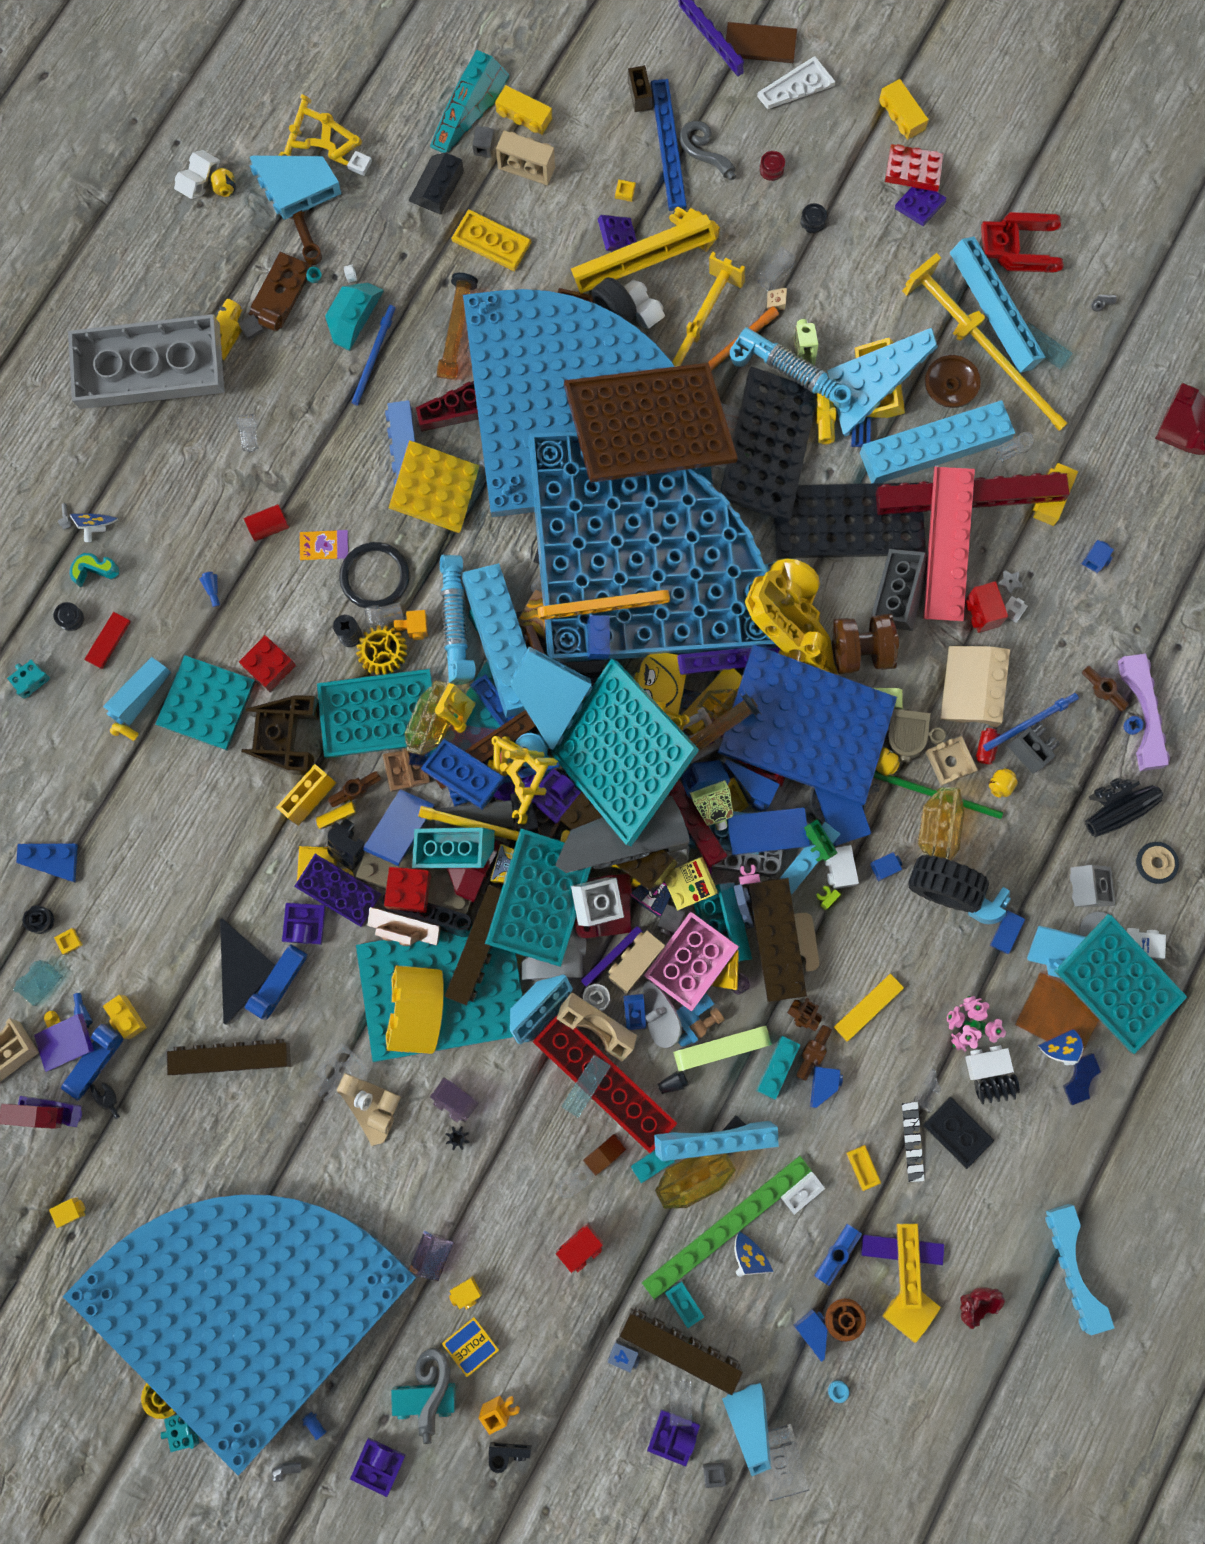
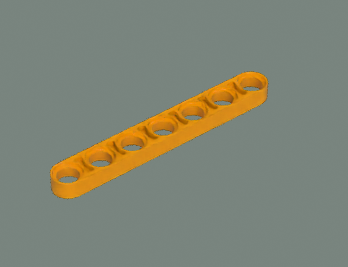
M668 590L548 605L538 608L537 611L539 619L546 620L664 604L670 601V595Z

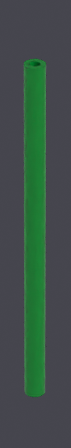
M876 770L874 772L873 778L1001 819L1003 816L1001 811L891 775L884 776Z

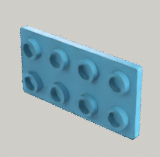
M1038 926L1027 959L1028 961L1045 964L1048 975L1060 978L1054 971L1086 937Z

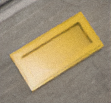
M865 1145L846 1152L862 1191L881 1184Z

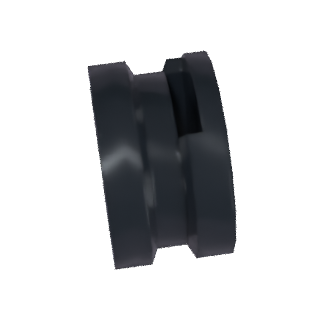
M811 203L804 207L800 224L806 232L815 233L824 228L827 218L825 208L817 203Z
M71 602L61 603L54 610L53 617L56 624L66 631H75L84 622L83 612Z
M35 905L25 911L22 921L28 931L44 934L52 929L55 918L51 910Z

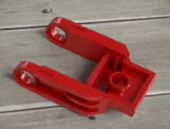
M1010 212L1001 222L983 221L981 224L982 250L987 258L998 259V263L1007 271L1047 273L1061 271L1063 269V259L1060 257L1019 254V230L1055 231L1061 227V217L1058 214Z

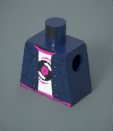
M665 880L654 894L641 884L630 894L632 900L658 918H661L671 897Z

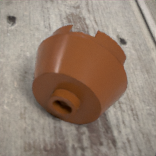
M851 1299L836 1300L829 1306L825 1315L827 1330L834 1338L840 1341L848 1342L857 1339L863 1333L866 1326V1315L863 1308Z

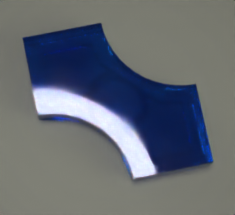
M1094 1053L1082 1056L1079 1062L1074 1064V1074L1071 1080L1063 1085L1068 1101L1072 1106L1090 1099V1083L1097 1074L1101 1073Z

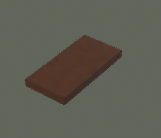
M728 22L726 42L731 43L735 53L741 55L743 59L794 63L797 28Z

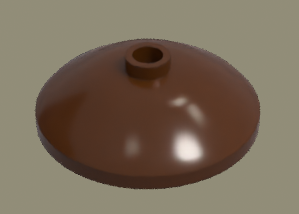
M946 355L936 359L929 366L925 375L927 393L936 403L944 407L958 408L965 406L976 397L980 389L981 379L976 366L962 356Z

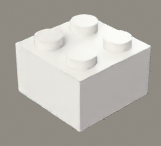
M603 878L571 886L578 925L592 926L624 917L616 878Z

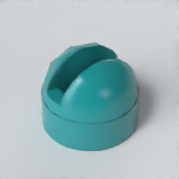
M310 267L306 273L307 280L311 283H317L322 276L321 271L317 267Z

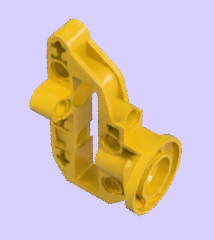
M796 559L776 561L770 570L765 573V576H758L754 579L746 597L745 604L752 620L780 648L778 654L837 675L831 639L819 622L820 612L812 605L820 586L819 576L812 567Z

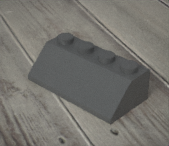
M889 549L871 617L881 614H892L896 629L913 631L926 582L928 556L925 552Z
M512 801L487 803L483 810L475 805L434 809L511 830L515 826V818H512V813L514 812ZM435 820L436 828H464Z

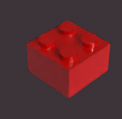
M996 581L974 587L966 598V608L971 612L973 617L971 618L972 625L977 629L978 633L998 628L1008 618Z
M266 635L239 661L240 665L269 692L296 667L293 660Z
M389 867L384 906L387 909L426 913L431 873L428 870Z
M587 1223L561 1245L555 1254L571 1273L575 1270L578 1273L587 1265L586 1260L590 1256L594 1259L602 1252L603 1241Z

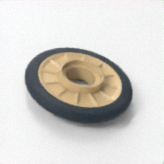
M1151 842L1144 845L1138 852L1136 866L1140 875L1145 880L1155 884H1163L1172 880L1177 874L1179 859L1176 852L1169 845L1162 842ZM1154 858L1162 860L1161 868H1156L1153 865Z

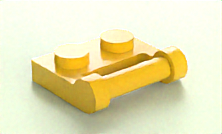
M449 683L435 708V713L450 722L458 733H462L466 729V722L476 703L456 685ZM447 706L458 715V718L448 711Z

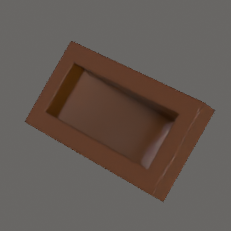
M613 1134L584 1158L583 1161L596 1176L617 1159L626 1148Z

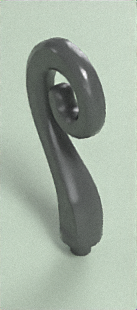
M702 121L686 123L680 132V143L685 152L695 159L714 165L724 178L728 177L731 181L736 178L734 173L736 169L729 159L717 153L698 149L689 140V134L692 131L700 130L704 133V136L693 135V143L697 146L708 144L712 137L710 127Z
M430 1348L424 1351L419 1356L415 1366L416 1378L424 1385L432 1384L438 1377V1368L432 1366L429 1374L425 1375L426 1364L430 1360H436L439 1367L437 1384L419 1417L418 1430L419 1436L423 1437V1444L432 1443L431 1436L435 1435L436 1412L445 1395L450 1379L449 1360L445 1353L437 1348Z

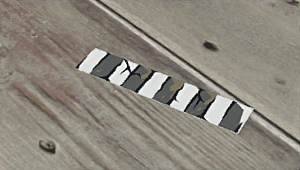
M918 1102L902 1103L908 1182L924 1181Z

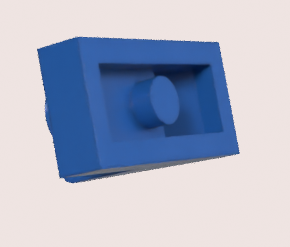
M643 994L624 996L626 1028L628 1030L646 1029Z

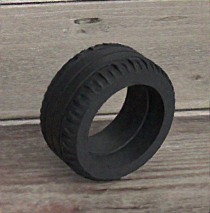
M607 277L592 289V299L595 304L619 315L628 322L635 318L637 312L636 305L625 287L616 279Z

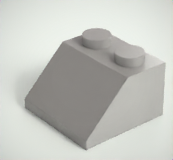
M1086 865L1071 868L1070 880L1073 886L1072 899L1075 907L1115 906L1111 867Z

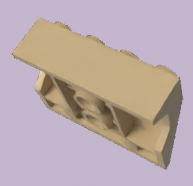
M949 646L940 720L960 723H985L994 728H997L1002 723L1010 649L987 646Z

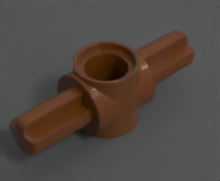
M1087 666L1082 671V675L1094 685L1092 688L1098 698L1105 701L1109 700L1120 711L1128 707L1129 703L1117 692L1118 688L1113 679L1106 676L1102 678L1091 666ZM1102 685L1107 686L1109 692H1105L1102 689Z
M374 771L362 779L359 777L350 779L342 786L343 790L328 798V802L332 807H336L348 799L350 802L354 799H360L367 792V788L381 781V777L377 771ZM354 785H358V792L354 794L350 793L351 787Z
M822 1025L815 1039L809 1040L801 1054L804 1060L796 1074L798 1078L806 1081L814 1065H820L827 1052L825 1044L832 1032V1029L828 1026Z

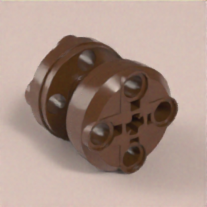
M892 614L872 616L869 623V632L864 633L858 632L857 623L854 618L834 619L832 651L838 674L858 672L861 656L871 655L876 670L896 669L899 637Z

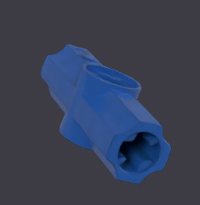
M846 1224L835 1243L829 1248L828 1254L814 1276L830 1286L843 1264L848 1261L849 1254L862 1233ZM837 1249H841L843 1252L840 1260H835L833 1257V1253Z

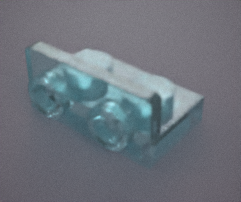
M44 960L35 961L29 967L30 971L25 976L20 977L13 988L16 993H20L33 1006H37L63 977Z

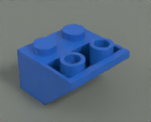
M720 760L692 763L680 777L686 794L691 799V792L724 780L727 785L730 782L723 762Z

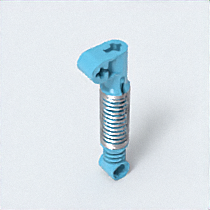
M748 327L741 332L730 349L732 363L737 367L745 366L752 356L756 354L764 359V363L768 366H773V369L777 368V371L780 370V373L784 372V375L787 374V377H790L791 380L794 378V382L797 381V384L801 383V386L804 385V388L808 387L810 392L814 394L819 393L825 396V398H829L836 407L846 408L851 403V391L847 386L837 385V382H833L823 370L816 369V366L806 362L802 357L799 358L795 353L792 354V351L785 349V347H782L777 342H770ZM740 345L745 347L749 351H746L745 349L741 351ZM839 394L847 395V397L844 400H839L837 398Z
M441 555L440 572L443 574L444 579L443 588L441 589V596L443 597L441 599L443 601L442 613L444 614L442 621L445 622L443 623L445 626L443 629L446 630L443 633L446 634L444 635V649L447 651L449 683L464 685L475 676V662L473 660H466V650L468 649V637L466 635L468 633L466 632L465 589L461 584L463 559L460 555Z

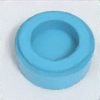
M841 1380L831 1382L828 1387L829 1397L836 1403L846 1401L849 1397L848 1386Z

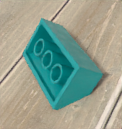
M487 828L414 829L412 868H483L494 851L495 830Z
M735 883L715 885L718 891L717 894L693 904L696 916L739 947L737 949L739 950L738 963L751 960L752 955L745 925L734 890Z

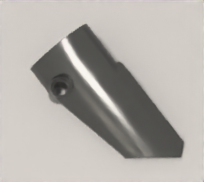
M670 795L662 802L632 847L625 845L602 817L570 831L555 866L563 872L569 873L594 866V869H600L648 856L650 852L666 848L668 853L687 849L689 835L681 812Z

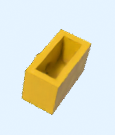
M119 994L103 1005V1008L111 1018L109 1020L111 1026L115 1030L118 1029L123 1039H132L147 1028L127 996Z

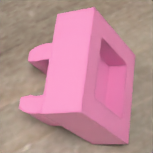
M753 864L751 865L750 873H745L744 866L740 867V872L744 876H738L739 884L760 882L759 874H754L755 866Z

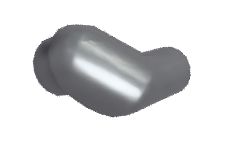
M1098 295L1092 302L1091 308L1097 312L1105 304L1115 305L1117 297L1116 295Z
M289 1462L274 1467L271 1472L273 1474L272 1480L274 1482H281L283 1474L300 1473L301 1462Z

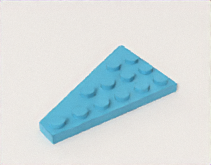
M932 328L827 370L828 376L833 382H837V385H845L851 391L850 405L846 408L836 407L845 437L850 435L849 432L858 423L861 424L865 417L870 415L881 404L880 402L889 393L891 394L896 386L900 385L911 374V371L938 347ZM839 394L837 396L839 400H844L847 397L846 394Z

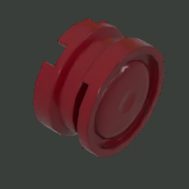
M768 151L763 154L759 168L760 175L768 181H775L781 178L785 167L784 156L778 151Z

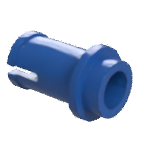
M311 1411L302 1418L304 1422L302 1425H306L315 1440H318L327 1431L316 1418L317 1414H313Z

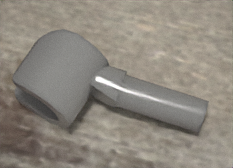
M66 503L62 504L63 518L58 520L63 530L72 526V522L67 514Z

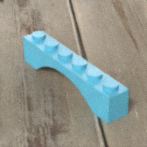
M771 1121L750 1123L739 1128L719 1132H672L654 1135L655 1155L661 1161L779 1147L778 1127Z
M1067 1204L1047 1210L1045 1220L1048 1228L1052 1229L1054 1235L1052 1242L1054 1247L1059 1250L1060 1257H1058L1061 1268L1065 1269L1067 1275L1065 1282L1068 1289L1072 1290L1074 1296L1072 1303L1075 1310L1079 1312L1080 1318L1078 1321L1082 1331L1089 1335H1095L1115 1329L1108 1307L1099 1302L1090 1293L1078 1270L1076 1241L1081 1225L1074 1205Z

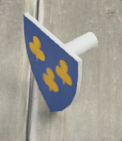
M70 514L78 529L84 528L85 542H92V532H105L106 525L118 520L116 517L101 514Z
M1074 1029L1038 1045L1044 1054L1054 1060L1064 1062V1065L1078 1063L1083 1053L1082 1039Z
M739 1231L734 1247L739 1264L736 1274L742 1277L743 1275L773 1273L774 1271L768 1259L758 1245Z

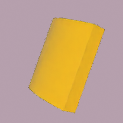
M353 801L316 817L318 828L323 830L335 822L338 823L345 818L357 814Z
M899 1291L896 1298L890 1302L882 1317L916 1343L929 1327L941 1307L922 1292L923 1309H901Z

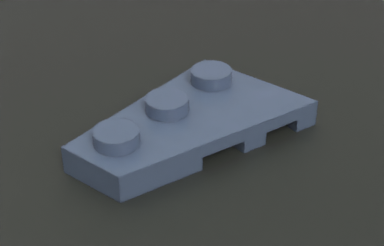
M742 884L736 885L734 890L746 929L754 928L749 904L752 903L750 892L747 888L744 889Z

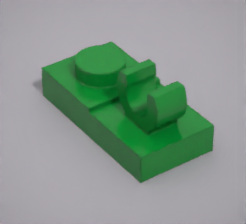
M818 819L804 827L806 836L815 844V847L810 851L814 852L817 850L820 853V857L816 861H821L822 859L826 861L837 854L836 849Z

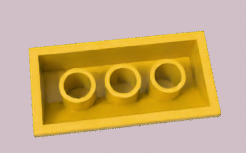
M889 337L855 347L856 358L894 342ZM901 384L896 386L895 390L891 394L889 393L880 402L881 404L866 417L890 418L905 414Z

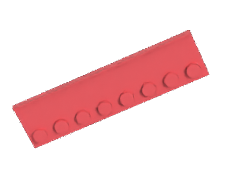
M934 467L923 619L964 620L975 469Z

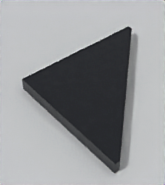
M222 918L220 920L223 1023L228 1025L245 1006L249 998L265 983L275 964Z

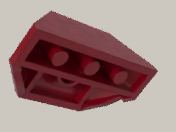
M494 839V851L483 868H447L456 895L472 902L475 901L496 862L500 845H505V843Z

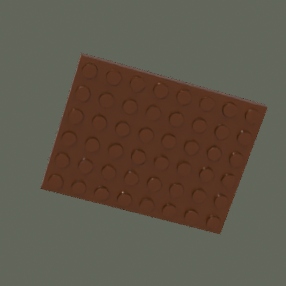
M709 363L564 380L566 396L590 483L737 462L738 457Z

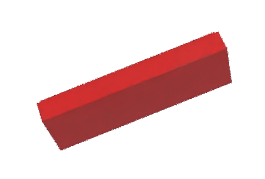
M113 612L84 660L103 669L131 621Z

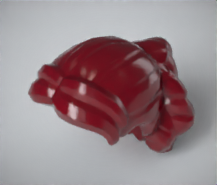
M980 1287L971 1291L970 1294L962 1295L960 1297L961 1320L969 1329L980 1326L981 1319H984L987 1313L998 1314L1006 1301L1003 1293L996 1288Z

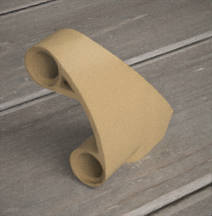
M344 1073L337 1092L351 1109L371 1146L384 1143L392 1127L393 1115L401 1096ZM362 1090L373 1096L372 1103L366 1111L354 1106V1100Z

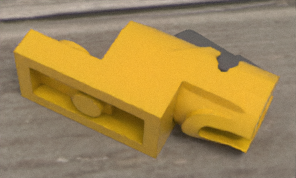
M226 299L214 314L220 323L222 360H225L242 332L238 323L240 314L243 311L242 307L230 299Z

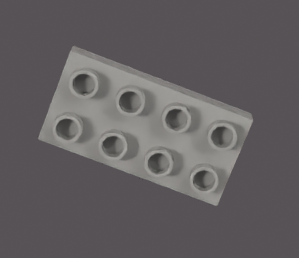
M214 314L68 331L72 402L79 409L224 393L220 323Z

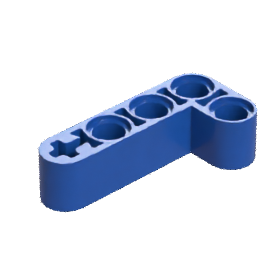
M290 944L258 994H253L249 998L245 1009L260 1019L267 1020L305 963L308 954Z
M101 1024L95 1029L91 1036V1039L94 1040L92 1043L94 1051L82 1056L61 1086L64 1092L77 1101L85 1095L90 1085L93 1084L124 1040L120 1032L109 1024Z

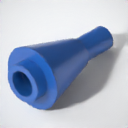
M213 572L203 573L199 580L208 596H210L212 606H220L217 596V574H213Z
M81 993L73 994L75 1002L74 1015L82 1013L86 1027L89 1028L93 1021L83 1004Z

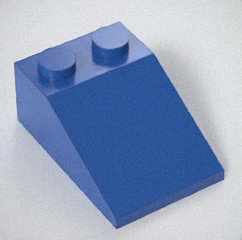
M726 759L724 764L726 772L730 779L735 778L746 801L752 805L753 809L759 812L767 811L780 784Z

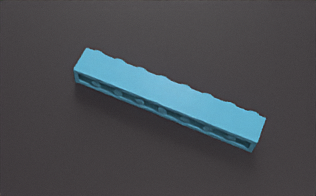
M975 236L961 239L952 249L950 255L1019 373L1032 370L1045 358V355Z

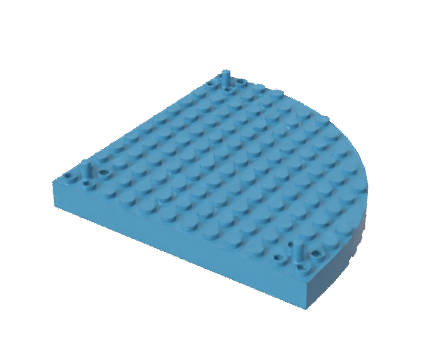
M530 289L463 295L491 517L535 512L528 443L530 434L576 432L564 388V380L675 366L661 349L637 327L595 303L571 295ZM711 466L691 469L699 476L705 477L713 487Z
M577 432L530 434L528 443L543 606L668 590L670 595V601L664 604L546 619L545 631L548 657L564 663L639 658L661 653L681 655L752 648L753 645L762 648H775L777 646L752 620L745 604L754 579L758 576H765L767 572L761 552L757 548L750 530L742 522L739 513L734 511L726 497L714 489L705 477L699 476L691 469L590 483ZM590 615L610 616V655L608 659H588L587 621Z
M234 1195L185 1205L137 1228L96 1261L64 1294L63 1298L239 1476L416 1280L417 1276L373 1235L337 1213L296 1199L271 1195Z

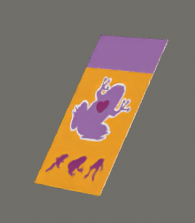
M348 530L300 532V560L343 559L348 554Z

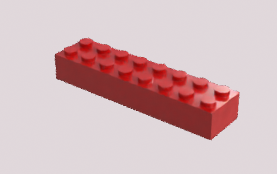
M556 1016L534 1039L533 1043L649 1153L655 1149L654 1135L669 1133L677 1125L661 1107L577 1028L571 1029L559 1021Z

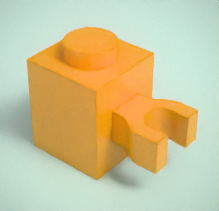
M425 610L406 611L407 620H394L396 632L407 630L409 637L413 638V640H422L424 637H429Z
M498 1396L482 1405L479 1420L489 1435L506 1427L509 1416L519 1413V1406L514 1408L509 1406L513 1404V1396L508 1397L505 1402L501 1396Z

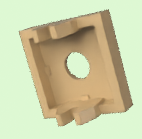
M962 736L949 739L925 751L941 786L978 771ZM948 756L956 759L954 767L946 765L945 760Z

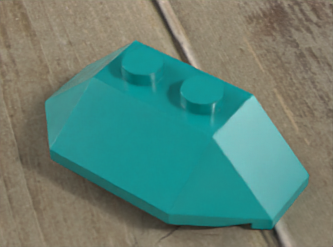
M368 282L341 287L325 315L335 345L348 351L351 350L384 292L383 289Z

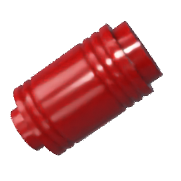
M986 728V731H981L976 753L977 762L992 765V762L995 761L998 746L986 751L983 745L1000 736L996 729Z

